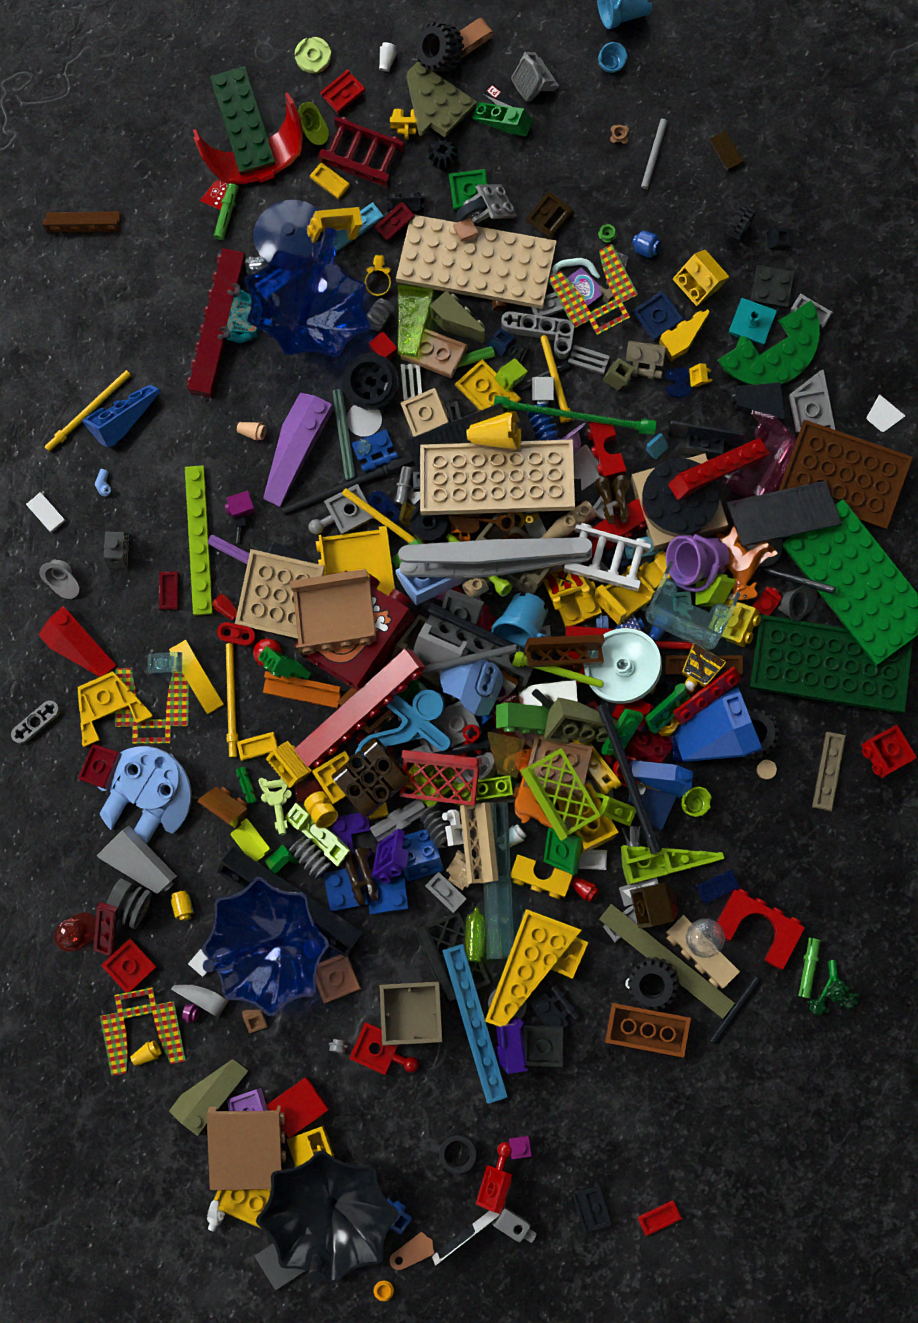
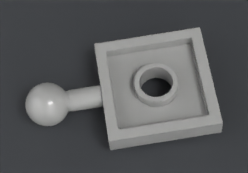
M358 484L348 489L368 504ZM341 492L324 501L331 515L321 521L318 519L312 520L309 523V531L312 534H320L325 526L335 522L341 535L375 518L343 496ZM348 505L354 506V513H345V507Z

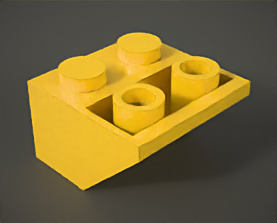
M706 250L695 253L674 276L673 280L691 301L698 306L716 292L729 276Z
M324 1126L286 1139L295 1167L308 1161L320 1150L326 1151L335 1158Z

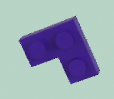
M361 813L338 816V819L330 826V829L344 842L350 852L354 854L352 834L370 832L369 819L365 818Z

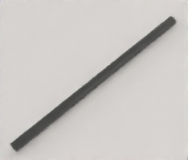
M514 644L424 665L426 668L422 671V674L519 652L520 646L519 644Z

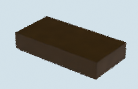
M726 130L709 139V143L727 172L743 164L744 160Z

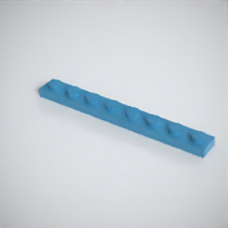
M463 944L442 950L486 1102L492 1103L507 1097Z

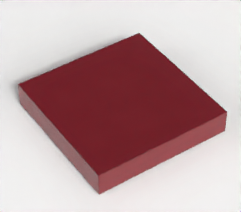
M92 744L78 780L109 790L122 754Z

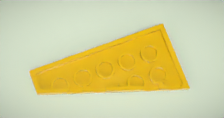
M526 909L485 1021L499 1027L506 1025L581 932V929Z

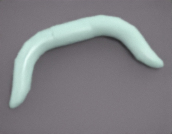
M584 258L559 261L553 266L550 276H552L561 268L583 265L589 269L593 276L600 278L593 263Z

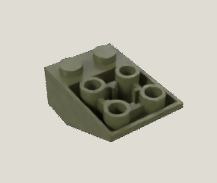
M445 291L430 305L431 318L444 331L481 343L486 342L484 324L480 320L476 321L472 317V312L466 306L463 308L459 304V299L453 293L450 295Z

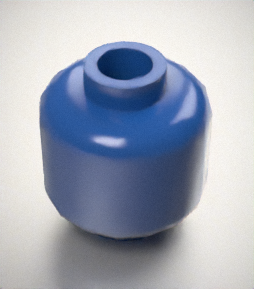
M641 231L638 235L634 236L632 245L637 254L651 258L659 253L661 241L658 235L648 231Z

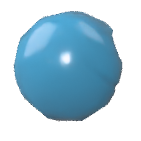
M616 42L603 46L598 56L600 67L610 73L620 71L627 60L625 47Z

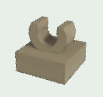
M602 286L599 287L600 293L603 294V301L606 304L615 299L610 286L609 289H604Z

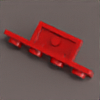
M733 666L717 679L713 678L705 688L698 685L692 693L689 692L691 698L673 711L678 723L683 725L739 683L741 677L737 669Z

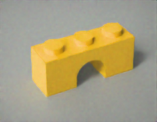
M517 855L510 874V878L513 879L512 883L523 886L524 883L531 886V890L539 893L542 890L550 892L549 896L555 899L565 898L573 875L554 868L550 878L545 880L538 879L533 871L536 861Z

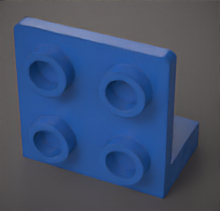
M427 829L404 836L403 849L409 851L407 858L409 861L408 866L403 870L407 882L444 871L438 848L434 846L430 835L427 833Z

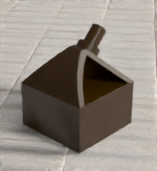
M665 882L630 890L638 928L653 927L675 920L682 897Z

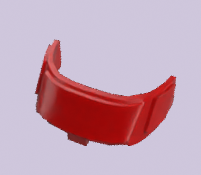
M285 93V121L279 131L268 138L276 165L240 175L233 151L224 152L212 148L203 140L196 129L193 130L195 135L193 138L203 161L220 180L226 184L237 185L257 181L264 182L274 178L275 174L292 164L297 156H300L303 139L302 123L294 100L288 93Z

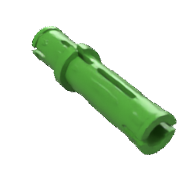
M227 184L225 197L221 200L222 207L213 237L219 240H225L231 213L236 206L235 199L239 187L235 184Z
M814 938L808 939L807 952L803 958L805 963L798 994L800 997L810 999L816 965L820 959L818 954L821 940Z

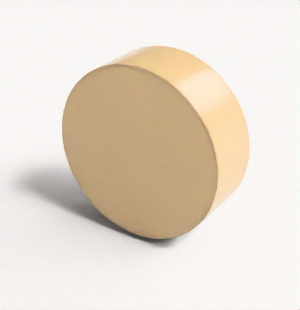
M763 760L757 766V774L764 780L773 778L777 772L776 765L771 760Z

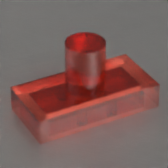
M317 779L295 784L297 803L304 802L307 797L315 792H324Z

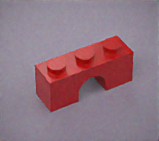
M589 423L586 433L588 440H592L594 446L591 447L593 458L598 460L599 465H596L598 475L609 479L625 475L626 468L622 454H609L604 449V445L607 442L613 441L616 438L614 426L607 423Z

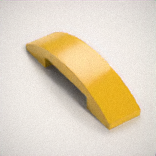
M184 640L169 649L206 713L209 714L223 706L222 700L187 641Z

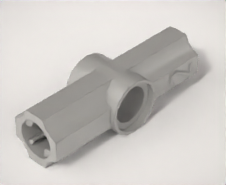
M416 799L407 806L400 807L388 814L387 818L372 826L370 830L379 843L395 830H404L409 827L413 821L420 818L426 808L420 799Z

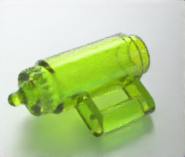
M478 907L474 908L472 914H468V920L466 921L464 950L467 961L481 962L484 954L494 955L495 931L485 929L484 915L479 913ZM485 933H487V950H484Z

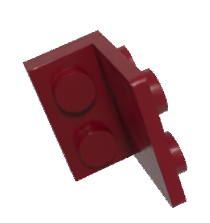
M650 729L644 733L637 730L624 751L626 756H632L638 761L662 763L676 743V740L672 735L663 736L658 732L654 734Z

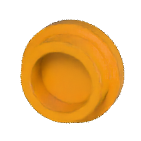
M382 1280L375 1285L374 1295L378 1300L388 1301L393 1296L394 1288L390 1282Z

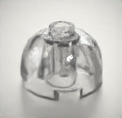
M708 918L699 919L693 922L687 929L686 945L695 956L711 958L723 949L725 933L716 921Z

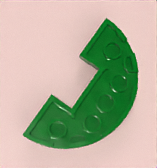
M812 300L779 320L788 336L787 338L760 355L752 342L747 340L717 360L718 363L733 378L735 377L748 385L775 382L783 384L798 376L811 362L819 342V318Z

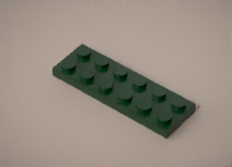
M245 66L210 76L240 175L276 165Z

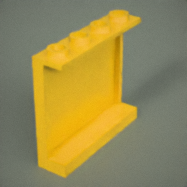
M381 526L379 530L329 537L319 535V541H316L317 553L321 552V559L318 560V564L325 566L324 576L343 573L345 570L349 572L366 569L369 574L380 581L377 587L378 590L389 595L392 589H395L387 526Z

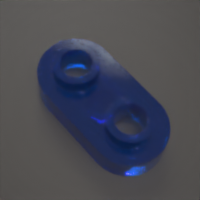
M372 492L368 499L369 505L392 522L397 523L401 514L396 505L384 492ZM379 497L382 498L381 504L377 503V499ZM390 512L394 513L393 518H389Z

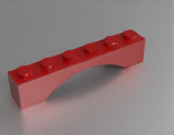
M758 438L679 473L668 486L677 500H680L727 474L738 470H747L758 465L770 452L762 440Z

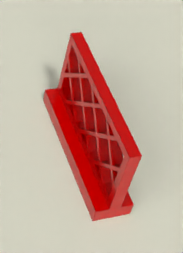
M402 750V758H404L403 769L409 775L417 790L412 794L406 793L405 785L400 789V797L476 806L479 770L483 759ZM409 762L415 763L420 769L413 776L408 771ZM430 765H434L438 772L430 778L425 769ZM448 767H452L457 773L450 780L443 773ZM467 769L474 770L473 779L469 782L462 776V773ZM422 772L428 781L420 787L414 778ZM439 775L447 782L440 789L433 782ZM458 777L465 784L459 791L452 785V782ZM429 783L436 790L431 796H427L422 790ZM449 785L455 794L450 798H445L441 791ZM466 788L472 793L471 801L464 800L460 795Z

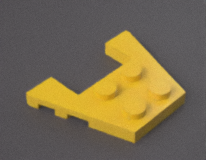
M110 672L78 687L83 747L100 741L93 722L129 706L137 724L153 717L150 711L114 672Z

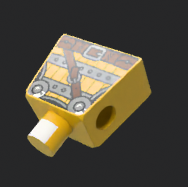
M694 643L681 673L687 677L684 683L687 690L692 693L697 684L705 688L726 662Z

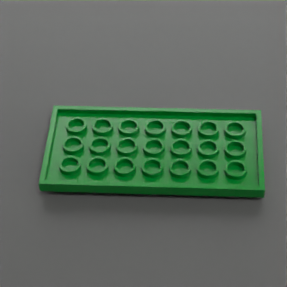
M841 500L835 505L842 522L841 526L792 536L783 542L782 546L808 579L836 587L835 594L816 590L877 666L918 636V594L847 503Z

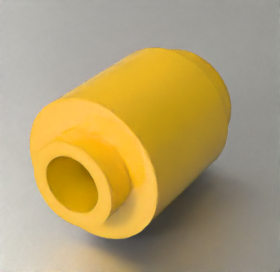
M186 891L172 894L171 904L175 918H179L180 921L190 919L191 915L194 914L190 896L187 895Z

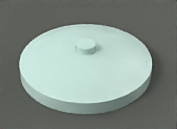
M621 628L605 633V642L602 646L604 663L584 665L585 675L602 680L604 686L599 688L590 685V687L600 698L612 703H631L643 698L655 687L661 675L662 658L658 647L648 635L639 630ZM597 650L588 651L587 655L590 658H598Z

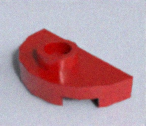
M484 604L477 626L491 632L492 626L496 622V617H493L492 612L489 610L490 607Z

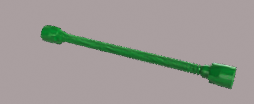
M495 395L493 405L501 402L504 412L518 409L576 420L595 421V423L614 424V426H626V428L631 427L634 430H639L641 434L652 436L655 434V420L641 418V421L636 420L633 422L631 420H619L617 418L576 413L549 407L530 406V404H518L511 401L510 397Z

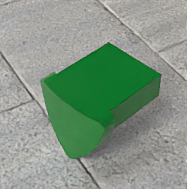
M281 845L265 862L270 870L276 874L288 861L296 865L299 860L294 858V855L284 845Z

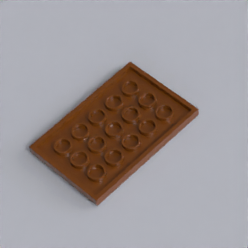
M804 419L778 491L826 481L835 505L844 500L859 520L887 529L913 457Z

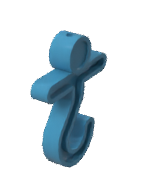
M424 690L415 696L412 706L397 693L394 696V700L386 706L402 719L401 725L396 729L367 736L360 742L355 754L374 737L380 740L385 747L425 738L438 750H448L452 746L451 738L431 722L439 719L446 710L444 697L437 691ZM357 758L355 761V765L358 768L362 766L360 758ZM370 772L367 778L370 783H373L375 777Z

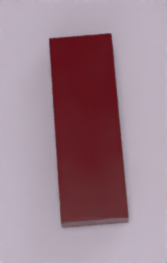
M102 902L98 903L93 951L108 956L113 955L118 907Z

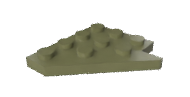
M417 62L408 70L406 78L419 135L422 136L429 128H432L443 137H446L472 111L477 101L433 71L422 67L420 62Z

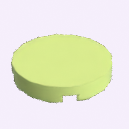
M306 38L297 45L295 60L303 71L319 73L329 66L331 50L329 45L321 38Z

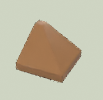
M262 1010L242 1011L249 1033L268 1027Z

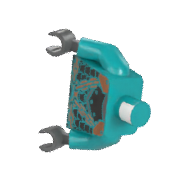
M230 284L235 288V292L227 290V293L231 296L236 295V297L233 298L227 327L223 326L218 329L224 335L220 334L217 337L220 340L227 338V340L241 344L257 338L260 328L270 330L272 319L263 318L264 312L260 304L251 295L240 290L238 284Z

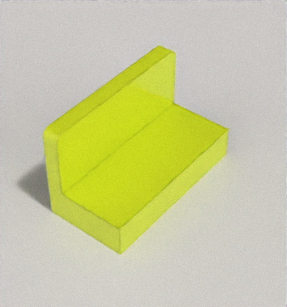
M246 818L241 822V826L231 832V836L247 856L255 861H259L272 850Z

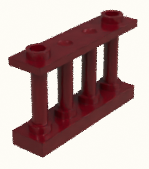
M335 116L334 123L338 130L329 150H320L318 155L320 163L322 162L325 165L388 188L390 175L387 173V170L396 150L404 151V142L398 137H389L352 123L345 117L339 118ZM345 131L355 134L347 155L342 157L337 155L336 151ZM363 137L371 140L372 143L364 161L360 164L355 162L353 157ZM382 144L389 147L381 168L376 170L371 168L370 164L378 145Z

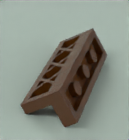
M120 211L46 212L43 226L47 233L120 232L121 214Z
M604 635L528 638L524 646L527 667L603 664L602 646L605 642ZM597 650L598 658L592 659L586 653ZM575 651L580 657L572 659L567 654ZM551 652H556L562 657L559 660H553L548 655ZM531 653H538L543 658L540 661H532Z

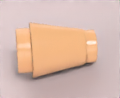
M239 422L237 433L256 441L263 440L266 434V426L257 422Z

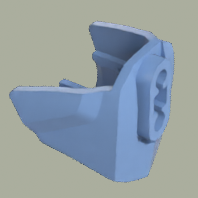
M484 659L442 669L440 671V683L443 692L451 695L453 698H458L471 714L485 716L489 715L502 687L503 675L499 667Z

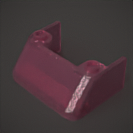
M754 410L751 411V414L759 422L755 430V439L760 438L770 454L758 465L744 470L742 474L735 471L719 478L729 489L745 498L776 491L783 479L796 443L795 437L776 416Z

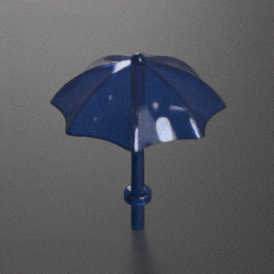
M331 227L325 229L322 240L315 243L310 256L295 255L278 250L274 253L267 266L244 279L251 297L248 322L255 328L273 337L287 355L300 352H316L330 357H338L348 341L359 333L369 330L371 327L363 304L366 285L346 274L335 263L336 249L333 243L336 237V230Z
M256 877L242 891L231 896L219 897L215 900L213 927L202 947L203 954L208 958L203 962V969L206 972L217 971L225 999L251 1003L260 1008L266 1015L272 1017L290 1001L301 997H310L316 993L318 964L322 955L328 949L329 942L316 927L309 911L308 898L304 893L282 891L270 885L262 877Z

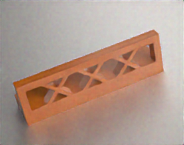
M265 671L264 694L338 709L339 704L337 701L341 698V687L291 676L289 679L284 676L278 678Z

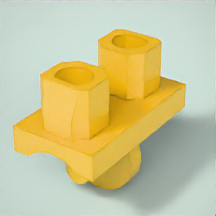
M394 109L393 115L390 117L391 129H398V134H405V139H409V134H416V130H418L414 110H411V117H404V110Z

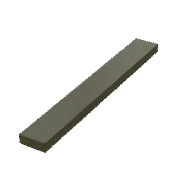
M612 904L600 917L599 920L646 958L650 957V959H653V957H658V960L663 958L667 964L671 963L673 965L672 968L677 971V977H679L678 984L723 1019L735 1004L646 931L638 928L635 922Z

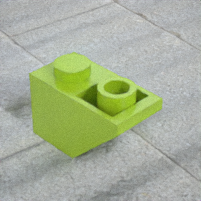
M724 574L717 575L715 581L708 588L696 592L695 605L705 607L723 605L735 585L736 579L728 578V575ZM704 578V581L696 582V587L704 585L707 582V578Z

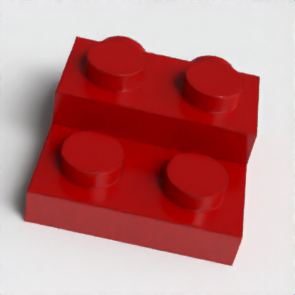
M898 725L862 744L863 755L866 758H870L873 763V772L876 775H880L881 778L917 758Z

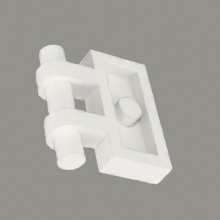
M467 809L468 817L471 820L472 809ZM449 810L443 813V820H448L451 826L445 827L448 846L464 844L462 824H460L461 812ZM471 829L470 837L474 839V832Z

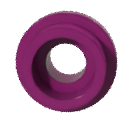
M187 1004L183 1010L182 1018L191 1024L199 1016L196 1004Z

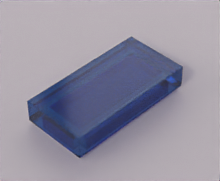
M732 870L696 885L703 904L740 888Z

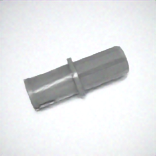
M402 467L400 480L397 483L398 489L395 499L397 504H407L413 472L411 467Z

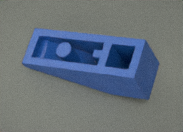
M635 760L631 762L630 768L635 781L675 795L678 798H681L692 788L693 771L673 764Z

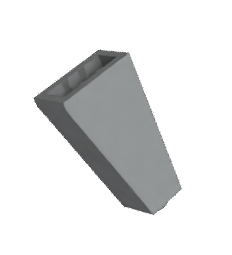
M130 826L124 828L97 855L104 862L157 894L162 890L166 892L174 885L172 880L177 877Z

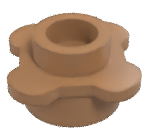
M623 125L611 127L612 136L610 141L612 143L622 142L626 144L628 142L627 133L629 128Z

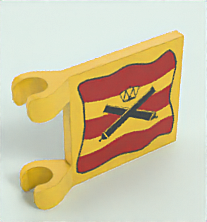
M564 568L550 572L543 582L555 610L563 608L560 597L580 590L585 600L592 598L590 588L584 577L564 572Z

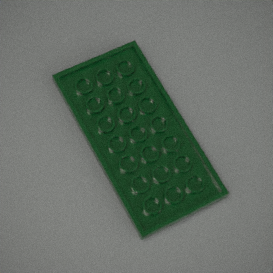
M760 614L761 621L757 631L750 689L904 714L913 639L876 666L847 628L805 621H793L792 619Z

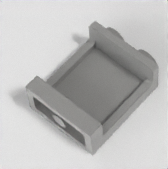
M427 623L423 625L413 650L424 665L463 657L468 652L465 649L466 641H463L461 647H457L430 635L432 626Z

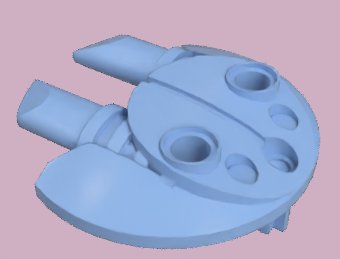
M138 746L120 752L122 756L109 787L111 794L100 812L101 818L108 828L112 830L126 804L132 802L133 804L136 803V806L144 808L134 831L145 843H149L159 823L163 824L165 831L173 834L185 821L191 806V786L184 768L172 754L158 748ZM133 764L138 767L137 774L132 770ZM165 784L171 788L170 794L165 792Z

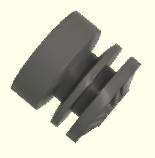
M120 878L111 891L106 904L118 907L117 920L123 914L122 924L127 925L129 923V927L136 929L149 909L152 892L146 890L143 893V888L138 887L132 893L134 884Z

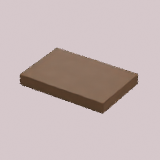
M417 326L401 354V359L452 378L468 349V345Z

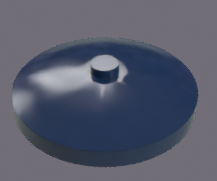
M284 200L268 207L258 218L253 232V240L259 256L268 265L286 271L298 270L313 263L322 254L328 238V231L321 232L315 243H312L311 237H308L307 226H309L315 211L318 210L313 205L301 200Z

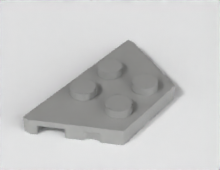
M821 370L789 395L797 433L800 432L804 419L835 430L824 370Z

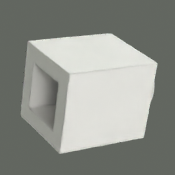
M532 377V400H537V404L548 403V400H553V377Z

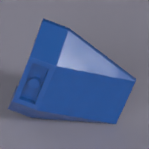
M739 687L728 690L683 725L679 724L673 733L683 762L744 757L763 750Z

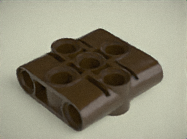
M376 737L355 755H352L343 766L331 775L335 783L365 818H368L385 802L392 799L401 788L411 781L409 775ZM357 758H360L362 760V766L360 768H358L355 765V761ZM384 760L388 761L389 768L387 770H384L382 768V762ZM370 772L375 777L373 783H370L367 778ZM355 785H357L360 788V794L358 796L355 795L353 792V788ZM382 787L385 788L387 791V795L385 798L381 797L380 795V789Z

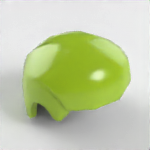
M702 787L691 788L682 797V809L689 816H703L710 809L711 794Z

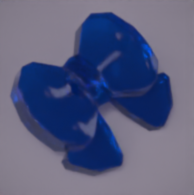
M686 368L669 369L665 373L664 378L666 380L675 381L674 385L666 388L668 395L672 397H685L690 394L691 387L686 383L689 371Z

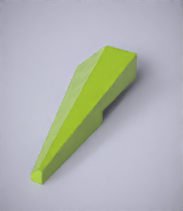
M621 846L622 867L627 885L724 859L722 852L662 848V851L651 854L647 847Z

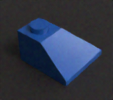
M403 871L401 875L391 878L390 883H382L378 879L373 878L376 882V888H378V900L373 902L369 891L367 892L370 915L409 910Z

